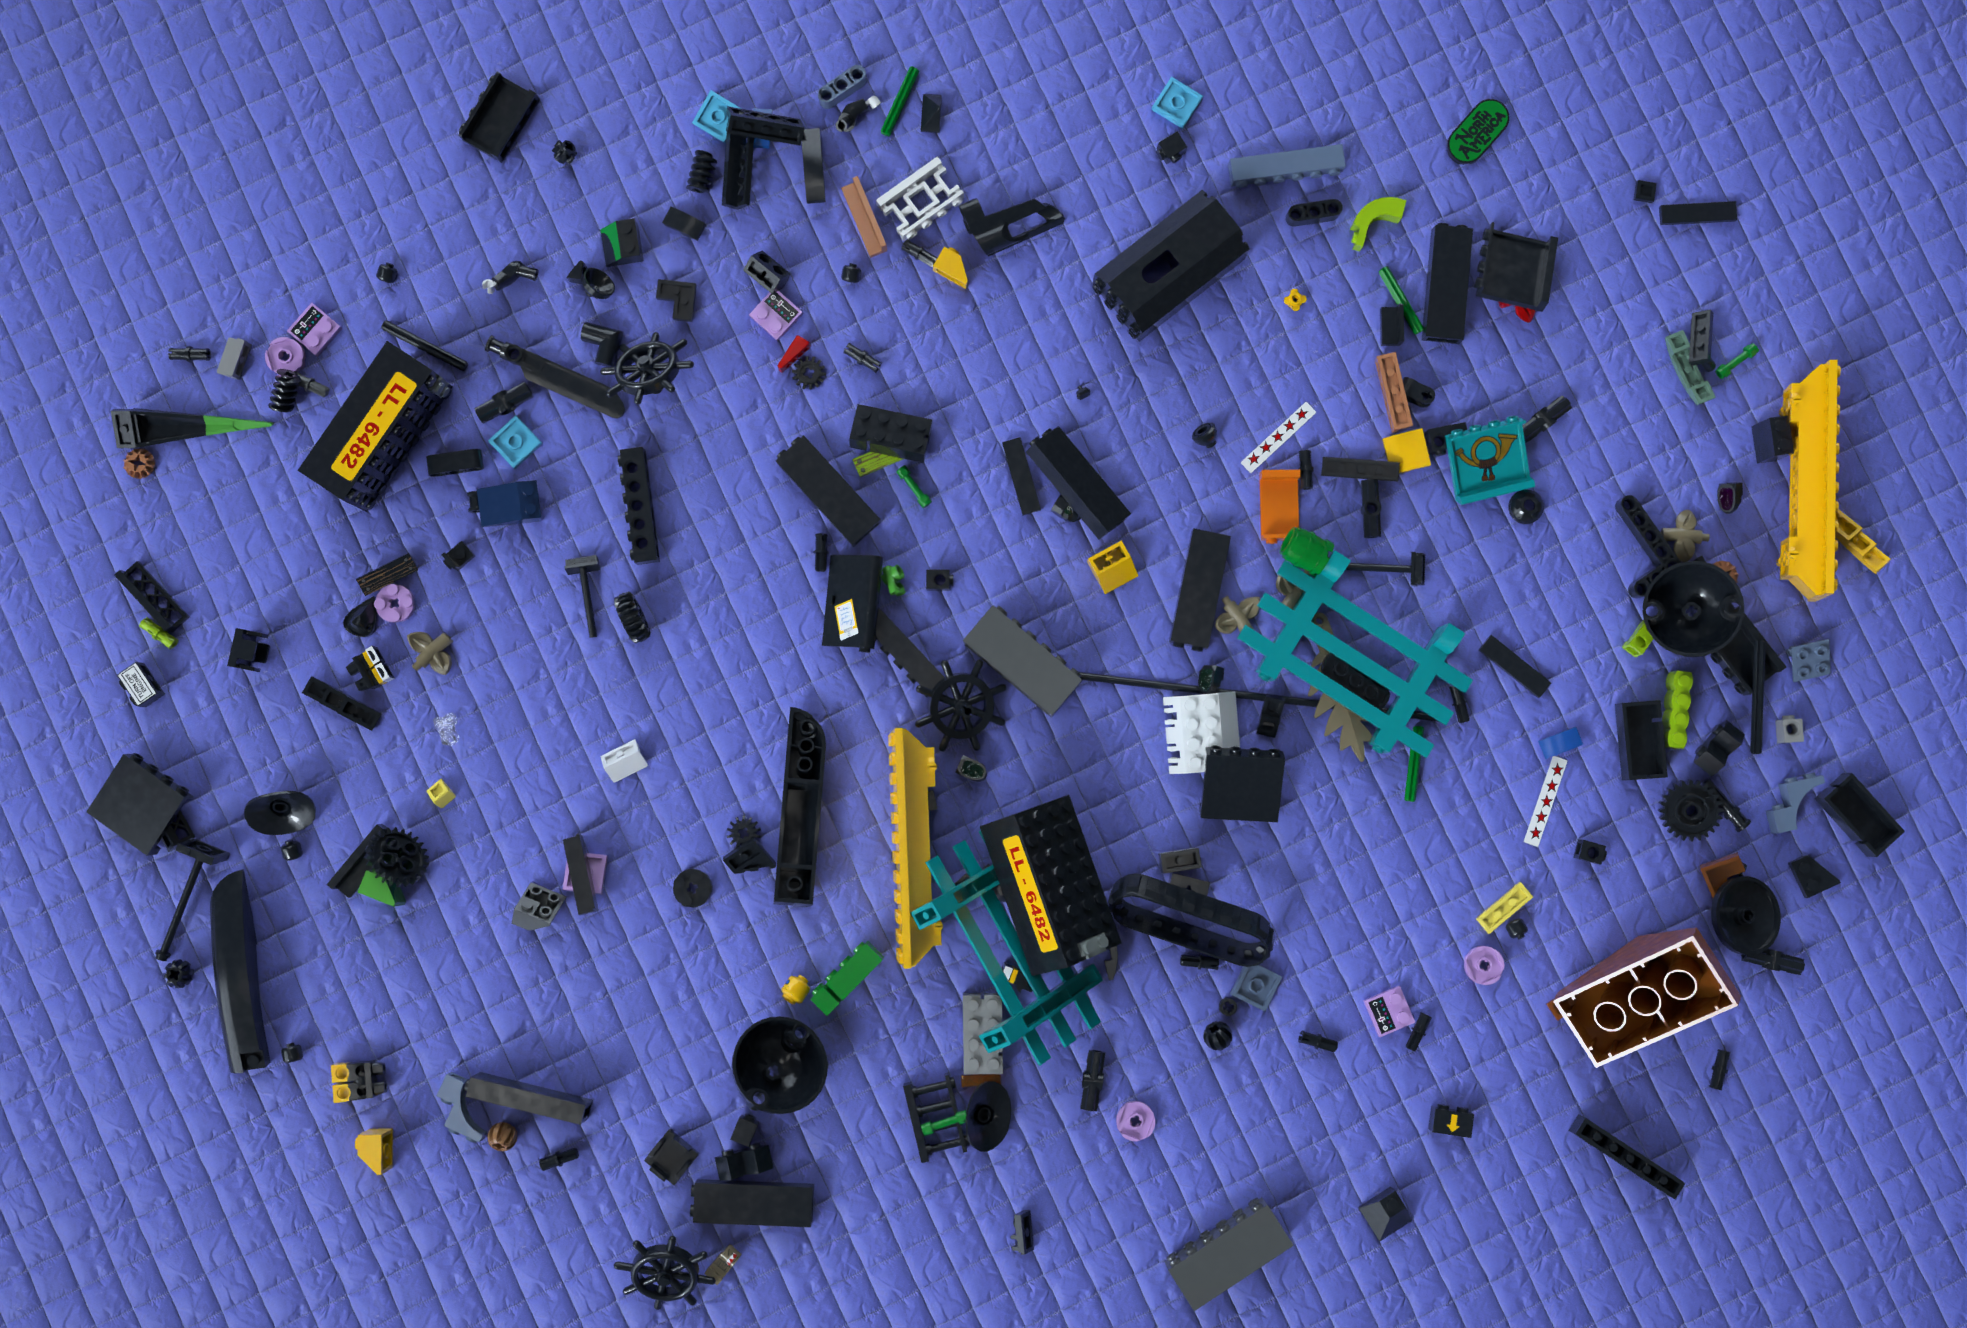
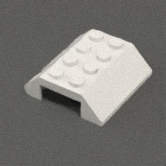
M1235 691L1163 697L1164 706L1173 705V708H1164V713L1176 712L1177 719L1165 720V725L1175 724V727H1165L1167 744H1176V746H1168L1167 751H1180V758H1168V763H1178V765L1169 766V774L1204 772L1206 761L1205 747L1214 745L1222 748L1240 747Z

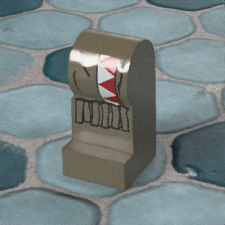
M729 1244L711 1263L704 1274L714 1277L716 1279L715 1284L718 1285L742 1254Z

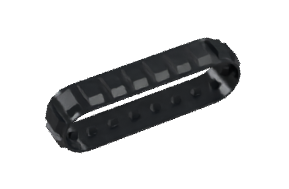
M1128 874L1113 884L1108 901L1110 911L1119 924L1129 929L1244 967L1257 966L1270 957V952L1274 946V929L1270 927V923L1264 916L1256 912L1143 874ZM1130 896L1142 898L1258 938L1260 942H1241L1134 906L1123 898Z

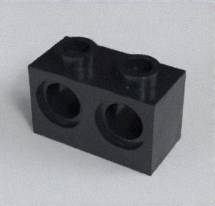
M763 250L751 255L743 269L744 272L771 294L783 289L791 275L790 272Z
M1466 422L1432 428L1424 432L1429 455L1435 454L1436 457L1446 455L1445 435L1451 434L1453 430H1467ZM1439 438L1442 441V446H1437L1434 439Z

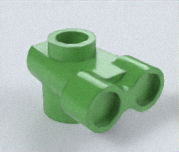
M899 565L884 567L881 578L884 584L888 585L887 588L890 595L896 594V596H901L905 594L904 586L900 582L905 577L902 568Z

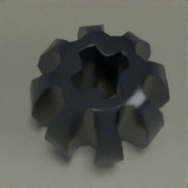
M181 959L168 963L165 967L166 973H163V979L167 978L166 984L170 987L175 986L177 989L189 985L193 980L191 975H194V969H190L191 964L188 961L183 962Z
M1214 1021L1208 1024L1203 1033L1204 1042L1213 1050L1221 1051L1230 1045L1233 1038L1229 1026L1221 1021Z

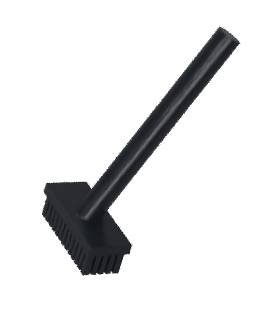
M1411 552V565L1349 563L1346 570L1411 573L1410 585L1415 587L1417 585H1425L1426 554Z
M597 555L565 559L566 566L564 567L567 574H580L589 638L597 637L587 572L601 570Z

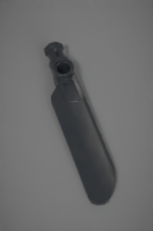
M493 335L489 337L485 351L494 352L500 355V358L514 365L521 366L527 380L612 418L618 419L623 416L625 407L617 394L612 397L606 396V392L610 387L527 351L518 345L501 342L495 339ZM516 350L519 351L518 358L511 359V353Z

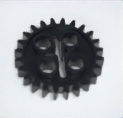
M389 827L385 831L380 830L367 843L368 846L365 849L367 854L364 858L369 859V861L366 863V866H372L370 872L377 873L375 878L381 876L382 883L387 880L389 881V886H392L393 883H396L397 888L401 884L405 887L409 883L413 885L421 879L427 871L426 867L429 865L426 862L429 856L424 855L427 849H421L424 843H417L418 836L412 838V832L405 834L404 829L398 832L397 827L392 831Z

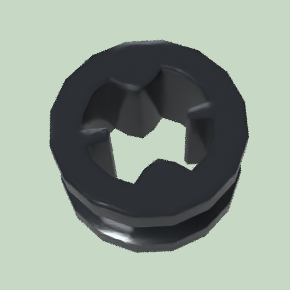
M1224 998L1219 1002V1010L1222 1014L1231 1016L1236 1012L1237 1004L1231 998ZM1225 1002L1233 1004V1008H1230V1012H1227L1226 1009H1223V1005L1225 1006Z

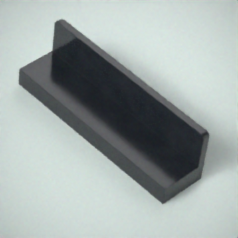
M377 824L326 885L331 889L340 890L348 898H351L359 889L366 870H371L372 866H366L369 859L364 858L367 854L365 851L368 846L367 843L375 833L377 834L380 830L385 831L387 827L383 824Z
M577 833L575 837L563 839L578 915L581 916L599 911L584 839L580 833Z

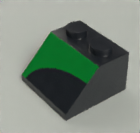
M635 218L615 221L600 229L606 267L644 261L639 226Z

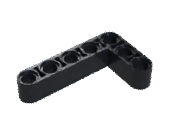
M1627 495L1616 502L1615 509L1655 565L1653 569L1632 582L1628 587V593L1631 597L1641 598L1645 597L1646 591L1653 581V574L1658 576L1663 570L1668 568L1669 563L1675 565L1681 563V561L1639 501L1634 496ZM1624 501L1629 503V510L1624 507ZM1635 516L1641 520L1640 525L1635 523ZM1646 532L1651 534V541L1646 539ZM1657 548L1662 550V557L1657 554ZM1637 585H1640L1643 589L1641 594L1637 592Z

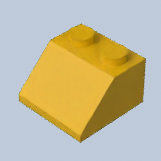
M393 1128L368 1129L359 1134L355 1139V1149L358 1150L357 1155L377 1175H382L393 1168Z

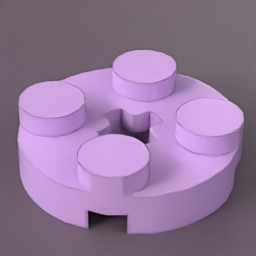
M280 337L269 344L270 347L265 353V361L267 366L275 373H277L278 369L299 372L305 367V351L297 341L288 337ZM284 352L290 355L287 361L281 360Z
M390 584L379 591L374 607L382 619L393 623L403 622L410 618L415 610L414 595L404 586ZM398 599L399 607L392 608L391 601Z
M1477 946L1465 955L1464 969L1467 976L1473 982L1490 985L1500 979L1505 965L1502 955L1497 950L1488 946ZM1482 960L1489 963L1485 971L1479 967Z
M1126 1102L1117 1113V1128L1124 1138L1130 1141H1140L1152 1134L1155 1128L1154 1113L1143 1102ZM1139 1116L1141 1123L1133 1126L1132 1121H1130L1131 1118Z

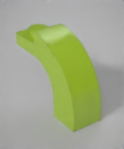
M1383 197L1365 205L1350 227V230L1354 231L1351 243H1354L1352 250L1360 252L1364 245L1368 226L1371 223L1385 220L1398 224L1402 219L1407 200Z

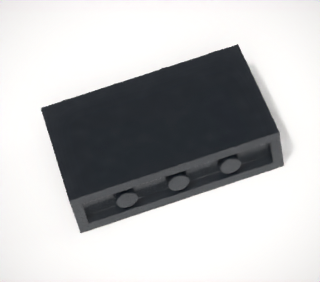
M497 71L495 75L490 77L486 90L479 95L477 105L470 110L466 123L461 125L459 137L465 143L502 163L540 99L532 90H525L504 78Z
M1734 607L1739 612L1740 607ZM1745 613L1742 625L1733 640L1724 648L1710 655L1711 659L1723 669L1722 673L1724 676L1731 679L1734 683L1735 690L1743 696L1753 693L1755 640H1764L1766 642L1764 681L1776 672H1781L1786 668V665Z

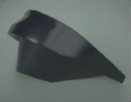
M375 596L365 600L345 616L343 625L349 633L358 637H368L375 632L377 626V610L374 607Z

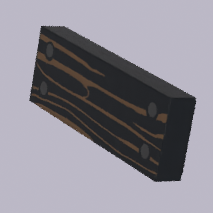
M407 553L356 578V581L364 595L367 596L418 571V568L411 555Z

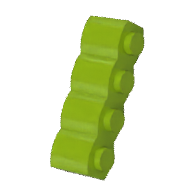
M1677 670L1669 672L1667 675V692L1664 697V707L1666 710L1662 716L1665 748L1684 749L1687 743V732L1685 729L1689 723V713L1687 710L1691 704L1689 692L1693 685L1691 672Z

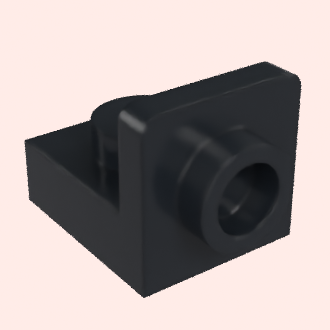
M463 541L459 542L448 553L444 552L441 554L444 557L443 563L450 570L453 568L457 571L475 557L474 553Z

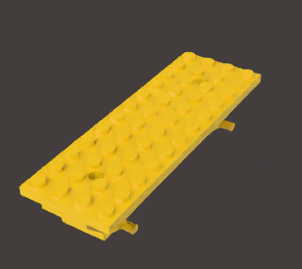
M1828 360L1825 364H1820L1800 383H1791L1783 391V404L1779 410L1780 416H1789L1794 454L1790 455L1789 537L1781 541L1780 558L1776 561L1778 562L1776 564L1780 567V580L1791 582L1807 598V602H1816L1834 594L1838 586L1837 579H1834L1835 571L1838 568V561L1835 559V552L1838 550V540H1835V532L1838 531V521L1835 520V513L1839 509V503L1836 501V493L1839 491V482H1836V474L1839 473V462H1836V455L1839 454L1840 449L1839 443H1836L1837 435L1840 432V425L1837 423V416L1840 414V405L1837 404V397L1840 395V385H1837V377H1840L1841 367L1838 366V360Z
M894 728L888 735V746H892V752L889 754V766H893V772L889 774L890 785L894 787V792L890 793V803L894 804V812H891V824H895V831H892V843L896 844V851H892V859L897 870H893V882L897 884V889L894 890V901L898 904V909H894L895 921L899 924V928H895V939L899 944V948H896V960L904 969L915 967L933 946L942 945L941 930L943 924L941 920L919 930L910 913L932 900L931 872L925 862L930 860L928 787H935V770L937 765L934 759V747H925L907 729Z

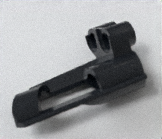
M977 198L959 205L960 212L964 218L963 222L969 235H974L988 257L1061 225L1065 220V217L1057 208L1048 203H1041L1035 198L986 216ZM1034 213H1038L1047 221L1014 237L1011 236L1008 229L1009 224Z

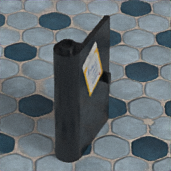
M875 555L830 556L822 646L859 648V652L870 653L871 649H875L883 557Z

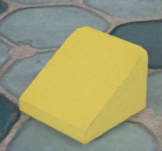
M442 779L438 780L426 791L433 803L440 808H444L456 797Z

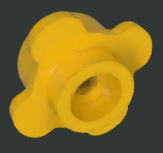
M1292 289L1290 295L1284 298V303L1293 311H1298L1301 304L1305 303L1307 299L1305 295L1298 293L1297 289Z

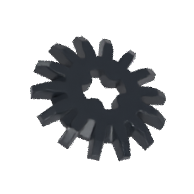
M805 356L806 361L803 362L800 358L798 360L801 364H794L797 370H792V373L797 374V376L792 378L793 380L799 379L796 383L797 386L803 383L802 389L809 385V389L812 390V384H815L818 388L817 381L824 382L820 376H826V373L821 372V370L825 369V366L819 367V364L822 362L821 360L816 363L814 362L815 357H812V360L809 361L808 356ZM807 368H809L810 371L814 370V373L812 374L811 378H809L808 376H804V373H806Z
M742 816V821L736 817V824L732 821L730 822L733 828H727V831L731 832V835H727V838H733L730 844L732 845L736 842L735 848L753 837L761 838V835L756 834L757 831H761V828H755L758 822L756 821L752 824V817L748 821L745 820V816ZM747 828L749 836H744L743 839L740 838L739 830Z

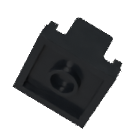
M236 628L227 666L260 672V668L250 667L251 661L266 663L270 645L256 642V637L268 639V635Z
M669 1129L644 1161L651 1166L649 1170L663 1182L668 1180L675 1185L699 1155V1152Z

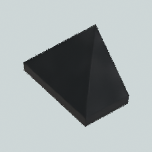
M923 94L921 132L939 133L942 95Z

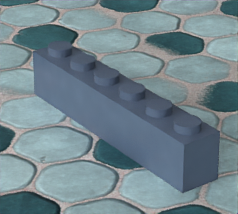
M1339 144L1233 158L1228 163L1231 187L1244 188L1248 184L1260 186L1271 181L1281 183L1286 179L1298 181L1309 176L1311 178H1319L1324 174L1336 176L1343 172L1346 165L1343 145Z

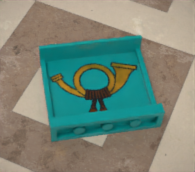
M1510 416L1505 421L1494 420L1488 422V425L1485 426L1473 425L1469 427V430H1453L1451 434L1445 435L1456 502L1463 505L1535 487V480L1530 477L1522 426V424L1526 423V420L1518 416Z

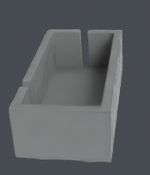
M963 993L964 1075L1003 1074V1054L999 1053L1003 1052V1048L988 1053L979 1037L988 1029L1002 1022V999L998 993H984V999H980V993Z

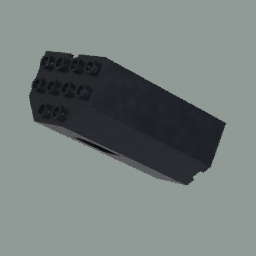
M1203 190L1094 274L1093 290L1097 295H1102L1108 309H1114L1118 313L1116 315L1117 320L1122 325L1125 324L1129 329V335L1139 342L1245 260L1250 250L1247 242H1242L1243 233L1240 227L1219 201L1213 196L1207 198L1208 195ZM1168 250L1179 265L1155 283L1146 282L1142 277L1143 269Z

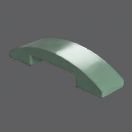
M1681 330L1666 336L1665 342L1671 362L1683 387L1695 404L1700 405L1716 398L1708 380L1704 381L1697 365L1691 366L1689 363L1690 343L1684 331Z

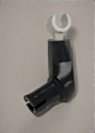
M872 96L867 101L860 99L847 104L835 124L836 129L840 132L851 131L856 125L858 116L868 111L867 106L870 105L872 109H875L880 105V100L876 96Z
M512 261L491 280H484L482 286L483 289L487 288L489 294H493L495 289L499 291L514 283L519 277L536 281L539 270L524 266L521 261Z

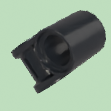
M1403 378L1407 402L1422 408L1430 406L1435 399L1434 390L1412 378ZM1424 394L1427 395V400H1423Z

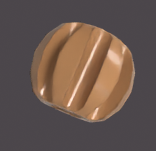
M496 1123L488 1132V1143L490 1147L497 1151L510 1150L517 1142L516 1128L509 1123Z

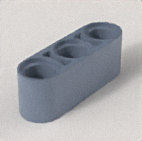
M854 65L821 87L818 91L820 105L825 109H830L862 88L867 82L865 69L860 65ZM855 74L862 75L860 79L853 78ZM841 84H845L847 86L843 90L838 89V86ZM825 95L832 96L829 100L822 99Z

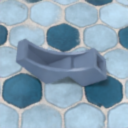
M1808 773L1804 774L1802 779L1797 780V777L1784 779L1785 783L1778 784L1783 804L1773 805L1771 810H1766L1771 833H1783L1797 829L1796 815L1799 804L1807 792L1825 783L1823 775Z
M450 1072L446 1074L436 1095L441 1098L443 1103L448 1105L454 1104L444 1126L449 1128L448 1131L453 1134L459 1135L460 1133L465 1135L466 1139L470 1142H480L485 1138L487 1131L480 1128L473 1121L467 1110L465 1101V1084L467 1079Z

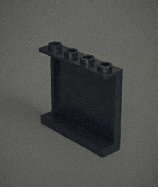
M1492 222L1488 229L1485 228L1482 240H1485L1480 250L1482 260L1479 261L1477 267L1479 277L1476 278L1474 288L1477 289L1476 296L1543 312L1549 303L1558 237L1551 236L1547 242L1494 230L1495 223Z
M1217 745L1205 747L1206 761L1202 800L1199 805L1200 818L1278 822L1285 766L1283 751L1278 749L1261 750L1259 748L1241 749L1235 746L1222 748Z
M137 753L123 754L88 808L87 813L146 856L157 855L161 849L158 846L161 838L185 801L193 799L194 796L188 793L189 790L186 787L174 783L172 777L160 773L158 767L143 761L144 758Z

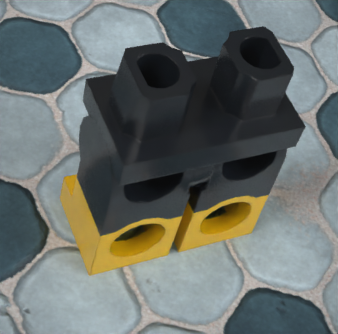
M375 1060L350 1063L342 1062L331 1065L332 1083H337L332 1085L333 1102L340 1103L374 1098L379 1094L387 1092L386 1081L377 1082L376 1075L385 1074V1063H375Z

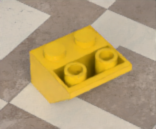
M1122 540L1087 559V563L1104 594L1138 577L1132 558Z

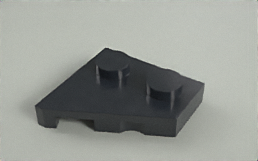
M755 837L723 856V861L734 874L744 873L745 871H759V868L770 867V869L776 867L774 859Z
M1804 855L1788 862L1804 898H1810L1841 883L1839 879L1809 855Z

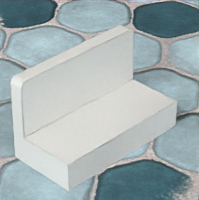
M635 739L600 756L605 771L614 783L648 766Z

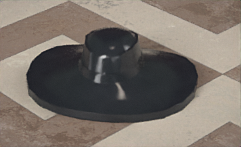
M279 791L264 794L250 800L245 806L244 818L254 831L266 835H284L300 831L311 825L315 819L316 807L313 800L302 792Z
M995 1081L983 1082L973 1091L968 1103L965 1123L966 1134L972 1147L980 1152H988L998 1146L1009 1129L1011 1102L1006 1089L1000 1083Z

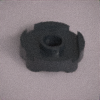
M687 869L681 872L673 883V893L676 900L683 906L691 908L705 904L711 896L713 888L710 877L705 872L697 869ZM690 883H692L693 885L697 884L698 888L695 889V894H693L692 891H688Z

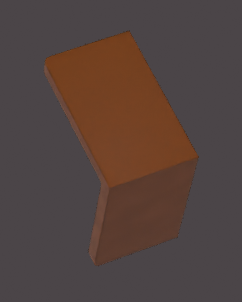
M1738 852L1700 865V870L1712 898H1714L1719 887L1728 880V877L1746 871Z

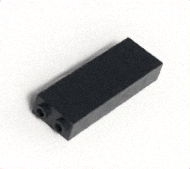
M1438 223L1431 230L1422 341L1460 344L1464 340L1473 228H1468L1466 225H1457L1455 227L1449 226L1447 223Z
M1059 426L1053 430L1049 428L1042 434V438L1036 437L1029 443L1031 447L1026 453L1098 540L1123 523L1131 515L1130 511Z
M804 435L801 438L797 437L792 441V446L787 451L784 449L777 455L776 463L852 547H855L881 523V519Z
M1195 528L1192 529L1169 642L1173 643L1174 647L1184 648V645L1192 647L1191 650L1198 652L1208 649L1231 536Z
M483 1072L470 1077L465 1084L466 1097L580 1125L589 1118L593 1099Z
M697 1179L695 1185L691 1187V1197H694V1205L690 1206V1217H693V1223L811 1227L814 1184Z

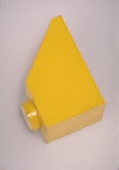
M944 246L933 265V271L966 289L968 280L961 255H959L956 249L952 247L948 249Z

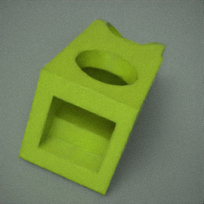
M1644 620L1621 647L1634 657L1642 655L1653 640Z

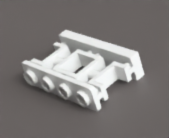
M938 156L876 200L878 208L883 211L885 216L894 211L902 222L896 228V231L900 234L903 241L914 238L917 235V231L921 228H928L934 219L943 217L947 214L948 209L952 206L957 207L963 202L964 192L960 190V187L956 185L949 190L941 179L946 174V168L943 167ZM933 175L938 184L930 189L925 180ZM924 189L933 202L919 212L910 199ZM943 190L949 199L940 205V201L935 195ZM903 196V200L908 206L900 211L894 202ZM913 212L918 221L909 227L905 217Z

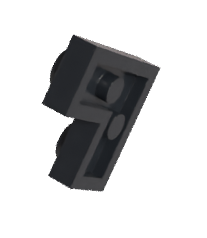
M658 279L656 299L674 301L673 320L692 322L697 285L696 283Z

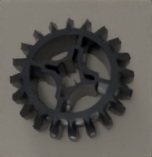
M628 591L615 597L614 606L629 638L634 643L642 642L649 638L651 631L635 596Z

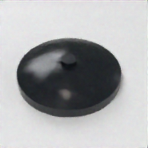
M1746 876L1727 880L1717 890L1711 906V920L1714 931L1721 943L1734 953L1741 955L1762 953L1774 943L1778 936L1781 924L1779 904L1772 890L1759 879Z

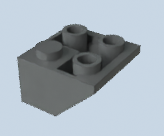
M531 882L514 908L511 924L529 931L550 926L566 900V896Z

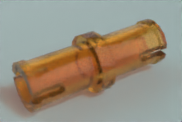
M1000 1074L961 1075L962 1088L979 1086L985 1081H995L1001 1084Z

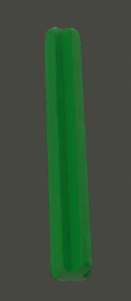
M913 66L909 68L881 128V134L887 137L891 135L919 74L917 68Z
M1388 266L1380 269L1379 274L1396 304H1403L1404 317L1415 335L1421 333L1424 327Z
M1413 727V731L1423 737L1424 727ZM1411 748L1404 799L1405 801L1415 802L1421 755Z

